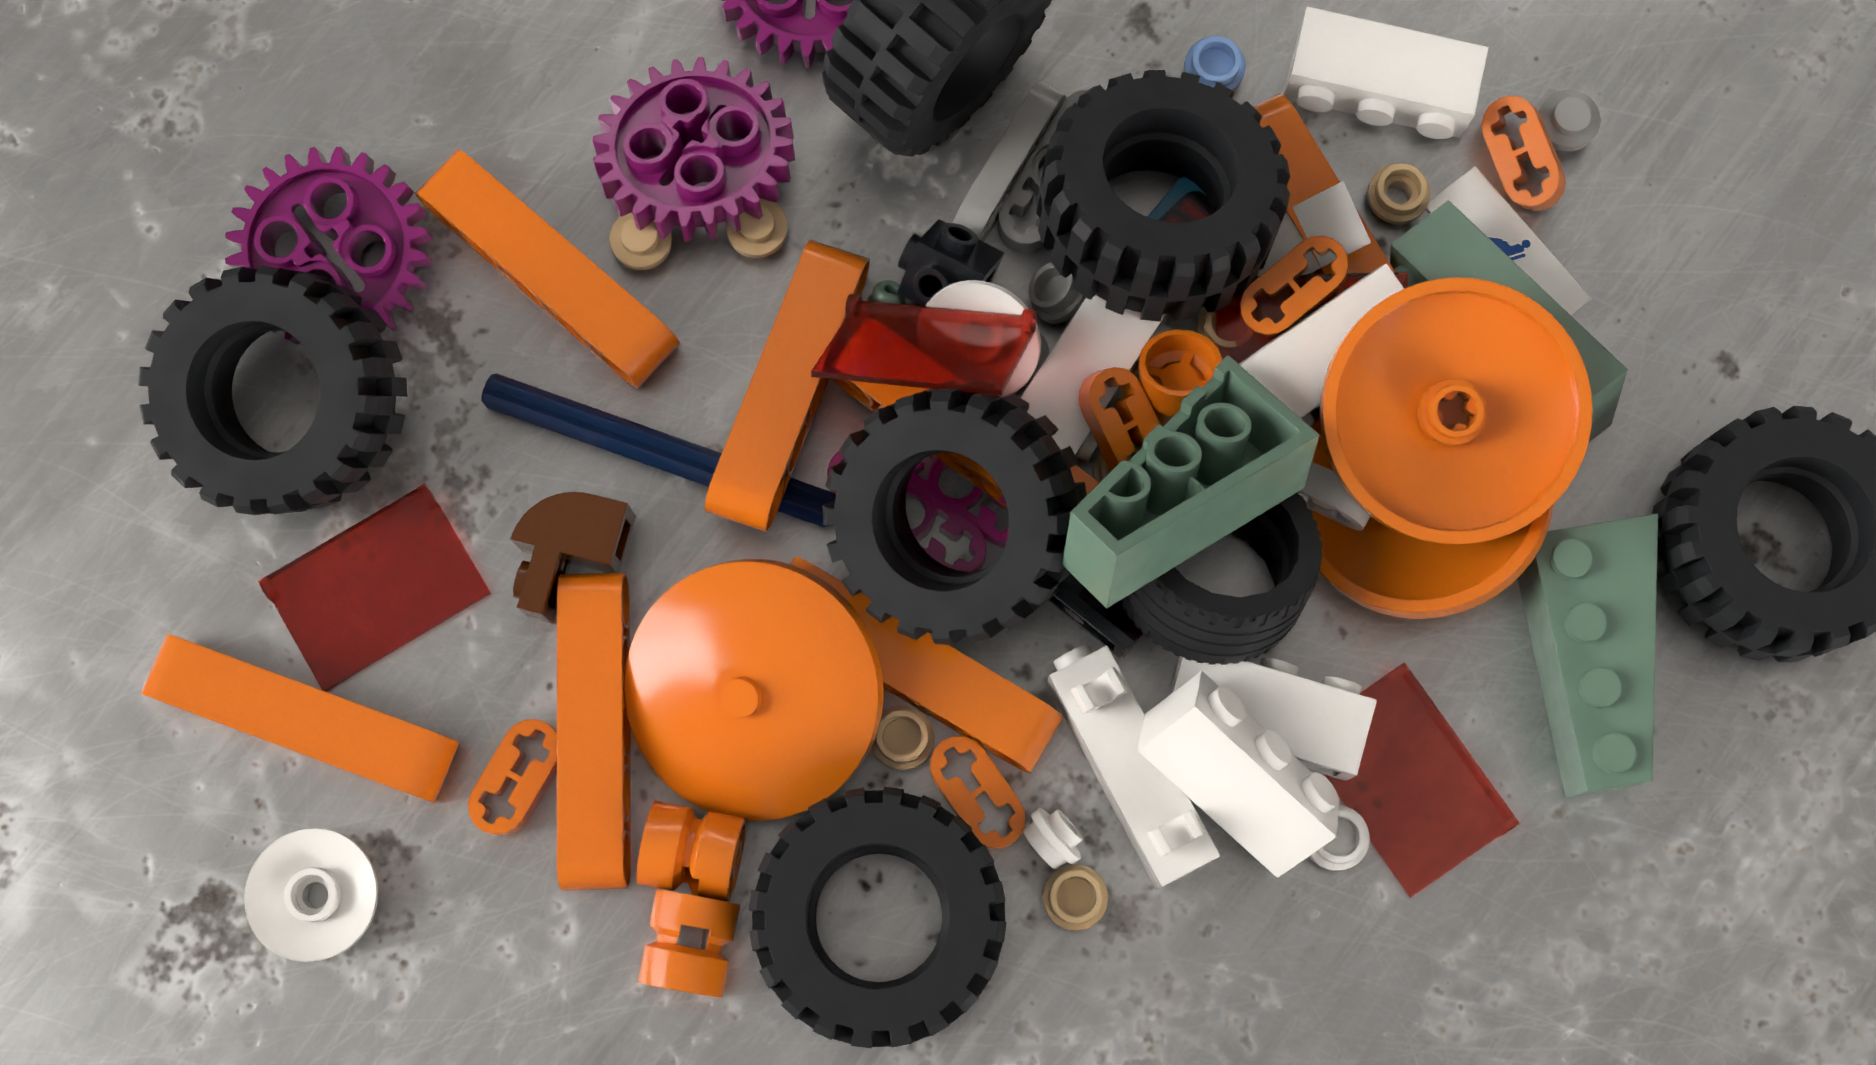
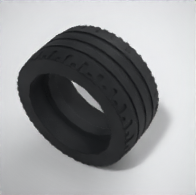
M1295 493L1230 533L1247 542L1265 561L1274 582V588L1267 593L1245 597L1211 593L1185 579L1174 567L1121 599L1123 602L1122 606L1124 610H1127L1129 618L1135 622L1134 625L1143 631L1142 634L1152 639V642L1156 645L1159 644L1162 649L1169 650L1178 657L1182 656L1186 660H1195L1197 663L1205 662L1209 663V665H1215L1216 663L1221 665H1227L1228 663L1237 664L1240 661H1249L1253 657L1257 658L1262 653H1267L1272 647L1274 648L1287 635L1297 622L1314 590L1322 559V540H1320V531L1317 529L1318 524L1313 519V513L1307 508L1306 502L1302 501L1298 493Z

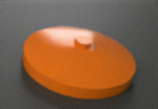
M1460 277L1435 279L1404 288L1387 297L1367 311L1346 333L1329 363L1324 378L1320 401L1321 433L1330 465L1338 480L1350 497L1372 518L1398 533L1422 541L1441 544L1479 543L1500 538L1527 526L1553 506L1566 491L1577 474L1589 443L1593 412L1592 393L1585 365L1573 340L1553 315L1540 304L1523 293L1492 281Z
M1319 417L1311 427L1319 434L1312 462L1334 472L1324 447ZM1554 505L1533 522L1511 534L1494 540L1472 544H1441L1418 540L1386 527L1371 516L1363 530H1355L1311 510L1313 519L1318 524L1317 529L1321 534L1320 540H1322V559L1319 572L1337 591L1348 599L1381 614L1409 619H1431L1454 615L1477 607L1494 598L1509 587L1526 570L1543 544L1550 526Z
M767 559L727 561L702 569L673 585L652 605L642 619L631 643L625 667L624 692L627 716L639 749L655 773L673 791L695 806L708 812L712 811L747 818V821H769L794 816L808 810V807L822 799L830 797L854 775L865 760L877 735L882 716L884 690L881 663L876 646L863 620L852 605L827 582L804 569L780 561Z

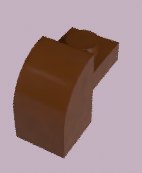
M564 492L547 497L531 507L521 517L510 538L522 552L532 554L530 562L525 560L521 562L514 580L513 597L519 599L517 608L528 618L553 624L557 611L558 578L560 574H568L570 564L605 573L620 572L636 519V515L628 503L584 492Z

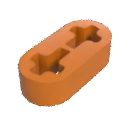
M1509 95L1497 99L1489 105L1483 114L1481 127L1483 137L1503 187L1510 199L1526 210L1541 211L1548 209L1556 204L1563 195L1566 179L1543 118L1538 110L1522 97ZM1509 112H1513L1520 119L1527 117V121L1519 126L1524 146L1518 149L1515 142L1505 133L1498 135V131L1506 126L1504 116ZM1529 158L1532 165L1542 174H1550L1549 178L1541 182L1543 192L1538 196H1535L1527 189L1520 190V185L1528 181L1523 161Z
M1322 235L1309 237L1300 242L1252 282L1244 291L1240 308L1246 325L1257 334L1267 337L1279 336L1330 297L1346 281L1349 271L1348 257L1342 245L1333 238ZM1312 250L1320 256L1326 255L1331 251L1336 256V259L1331 264V269L1335 274L1334 277L1325 282L1323 278L1316 276L1300 288L1295 280L1309 267L1305 256ZM1288 285L1295 293L1280 306L1285 315L1280 322L1275 324L1268 317L1260 322L1255 320L1253 315L1259 309V305L1255 300L1258 294L1265 291L1267 295L1274 297Z
M1112 367L1093 372L1084 379L1079 389L1078 401L1080 409L1109 469L1112 471L1122 460L1128 461L1127 456L1134 452L1132 441L1136 445L1143 444L1144 438L1160 422L1142 384L1130 371L1124 368ZM1105 385L1108 388L1119 386L1123 396L1115 402L1117 410L1114 407L1103 409L1100 405L1099 398L1106 394Z
M528 719L513 725L506 733L474 786L468 800V813L472 822L481 831L496 836H509L520 831L529 821L557 774V730L546 722ZM540 733H544L546 736L542 745L550 751L548 758L544 762L533 759L523 775L520 776L517 774V771L526 756L523 750L518 748L520 742L524 737L535 740ZM511 781H517L518 783L508 801L516 808L514 815L510 819L499 816L492 824L489 821L492 809L485 805L487 797L490 794L502 796Z
M952 736L943 740L934 749L930 759V773L935 785L955 814L959 815L972 827V832L988 849H1004L1013 845L1021 836L1026 824L1025 810L1020 800L985 750L975 740L965 736ZM954 750L959 756H965L970 752L975 757L976 761L971 765L970 772L978 783V788L970 793L959 777H952L949 780L943 777L941 772L948 766L945 757L947 752ZM985 793L996 809H1001L1007 805L1014 814L1007 822L1011 832L1004 837H1001L995 830L984 834L980 830L979 824L985 819V814L975 799Z

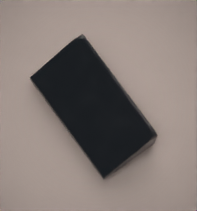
M1072 574L1060 582L1057 586L1058 591L1048 600L1103 646H1108L1109 650L1118 658H1125L1143 636V631L1134 625L1135 622L1129 618L1127 610H1124L1122 600L1106 608Z

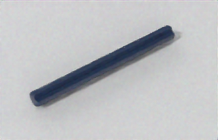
M497 373L489 376L482 391L481 401L488 409L708 487L722 454ZM790 478L778 512L821 527H828L823 525V505L834 501L836 494Z

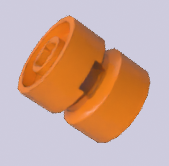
M1175 329L1161 332L1148 340L1141 350L1138 380L1142 384L1162 426L1180 410L1182 400L1196 386L1202 388L1213 377L1215 367L1223 360L1218 347L1208 337L1195 331Z
M654 801L642 835L637 863V884L675 891L682 883H687L692 895L729 902L733 895L740 870L746 837L747 818L709 811L702 819H696L691 807Z
M656 889L649 926L657 933L656 941L644 947L637 982L676 991L723 998L730 961L721 951L722 946L734 941L741 905ZM681 925L703 929L701 949L677 944Z

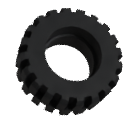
M853 0L846 11L848 13L843 24L837 27L831 39L833 46L826 52L823 62L825 70L822 72V78L829 100L894 155L914 157V155H922L929 152L932 145H940L948 139L950 133L955 129H960L970 120L971 115L993 95L992 92L1001 81H1005L1014 69L1013 66L1021 55H1024L1032 43L1031 38L1035 31L1041 27L1046 17L1045 9L1050 6L1052 0Z
M1165 70L1144 71L1143 78L1133 79L1132 74L1129 73L1109 79L1106 90L1101 85L1092 87L1079 96L1078 104L1068 107L1058 120L1056 132L1051 135L1037 196L1036 214L1040 218L1038 231L1043 246L1047 250H1053L1051 262L1060 275L1066 278L1072 274L1076 278L1074 289L1089 300H1092L1096 295L1107 301L1106 309L1123 315L1125 309L1140 312V320L1160 322L1163 314H1174L1175 321L1194 319L1198 317L1203 306L1207 312H1216L1229 305L1233 295L1243 294L1249 285L1256 280L1259 270L1264 268L1288 207L1290 196L1287 188L1290 179L1288 161L1283 154H1279L1282 145L1270 126L1264 128L1260 126L1262 115L1248 101L1242 105L1232 99L1234 92L1218 82L1213 88L1200 83L1199 75L1182 72L1181 77L1176 78L1167 77ZM1135 171H1158L1179 178L1186 177L1194 182L1209 198L1214 208V213L1199 220L1180 223L1152 219L1127 206L1115 194L1108 182L1120 175Z
M260 266L259 269L238 267L224 270L220 277L221 280L204 278L189 288V295L193 299L192 301L175 299L163 313V319L169 325L165 331L152 330L145 346L147 351L154 354L150 367H140L138 386H148L149 404L139 405L143 425H154L158 437L151 439L150 444L159 460L173 459L177 465L171 470V475L184 488L202 487L199 492L201 500L216 507L233 506L236 513L275 515L303 512L307 509L324 508L340 502L343 493L357 492L371 481L370 474L367 471L370 467H383L393 452L392 448L384 443L387 435L401 434L405 415L395 413L396 396L408 397L407 378L395 377L392 364L403 359L397 342L382 339L380 333L386 329L387 324L376 310L360 307L362 304V297L346 286L331 284L330 279L289 269ZM279 330L293 335L311 356L318 374L320 395L315 418L303 438L287 451L270 452L254 442L241 426L234 409L232 385L236 367L248 347L262 335L270 331Z
M957 384L939 386L897 399L894 404L879 408L864 419L863 430L851 433L839 449L841 455L846 459L843 463L830 468L825 485L829 490L836 492V498L834 501L823 505V525L835 527L836 540L826 544L831 561L834 563L843 559L850 575L841 581L852 597L863 592L872 601L866 608L867 613L880 623L893 616L900 620L897 627L898 633L915 640L928 632L932 633V640L935 644L955 645L965 637H968L975 643L992 638L1005 628L1011 629L1045 604L1058 591L1057 586L1060 582L1071 574L1062 565L1070 513L1087 496L1085 482H1074L1070 468L1079 462L1071 446L1062 450L1052 438L1059 429L1046 415L1035 419L1027 413L1030 403L1014 394L1006 397L997 396L994 387L975 384L966 388H960ZM955 452L972 459L994 478L1003 493L1009 516L1008 538L1003 553L993 564L985 569L976 572H964L949 568L933 559L920 546L912 533L906 513L908 483L916 466L933 454Z
M1792 406L1782 414L1775 407L1758 410L1743 420L1737 418L1695 446L1680 459L1681 465L1667 475L1660 488L1666 498L1655 504L1652 514L1658 513V528H1662V535L1658 536L1657 561L1664 560L1667 574L1659 577L1658 581L1666 596L1676 591L1684 603V606L1677 613L1689 626L1701 621L1709 627L1705 634V639L1721 649L1736 643L1739 645L1737 651L1741 657L1760 661L1773 656L1779 663L1799 661L1810 656L1817 657L1864 639L1876 632V435L1868 429L1859 435L1850 431L1852 421L1849 418L1831 412L1822 419L1816 420L1817 411L1813 407ZM1769 481L1786 485L1804 495L1821 513L1831 536L1832 559L1828 574L1818 589L1811 592H1801L1785 588L1762 574L1748 558L1738 534L1737 511L1742 493L1751 483Z
M863 787L844 791L845 795L829 801L824 798L808 807L809 812L795 823L791 820L778 834L780 839L770 854L765 853L757 870L760 872L756 889L755 891L751 890L749 911H752V930L749 931L752 951H755L762 968L759 971L766 985L783 1003L781 1006L795 1019H799L810 1026L813 1032L830 1040L835 1039L856 1047L893 1048L908 1045L928 1036H933L949 1027L951 1023L966 1013L979 999L978 997L991 980L999 963L1000 952L1005 940L1006 900L1002 881L999 880L994 860L986 845L979 841L972 832L970 825L959 815L955 816L944 809L940 802L925 795L919 797L905 793L904 789L884 787L883 790L865 791ZM871 854L897 856L917 866L925 873L935 887L942 909L940 935L929 957L913 972L901 978L885 982L862 980L840 969L825 952L816 926L818 900L830 877L846 863Z

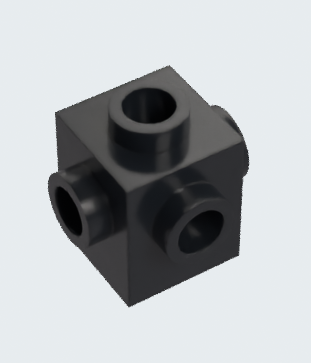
M938 219L922 237L914 233L907 242L898 262V267L905 270V274L897 294L913 301L915 306L923 311L930 299L948 285L966 280L992 283L1005 252L979 240L971 229L963 225L946 223Z

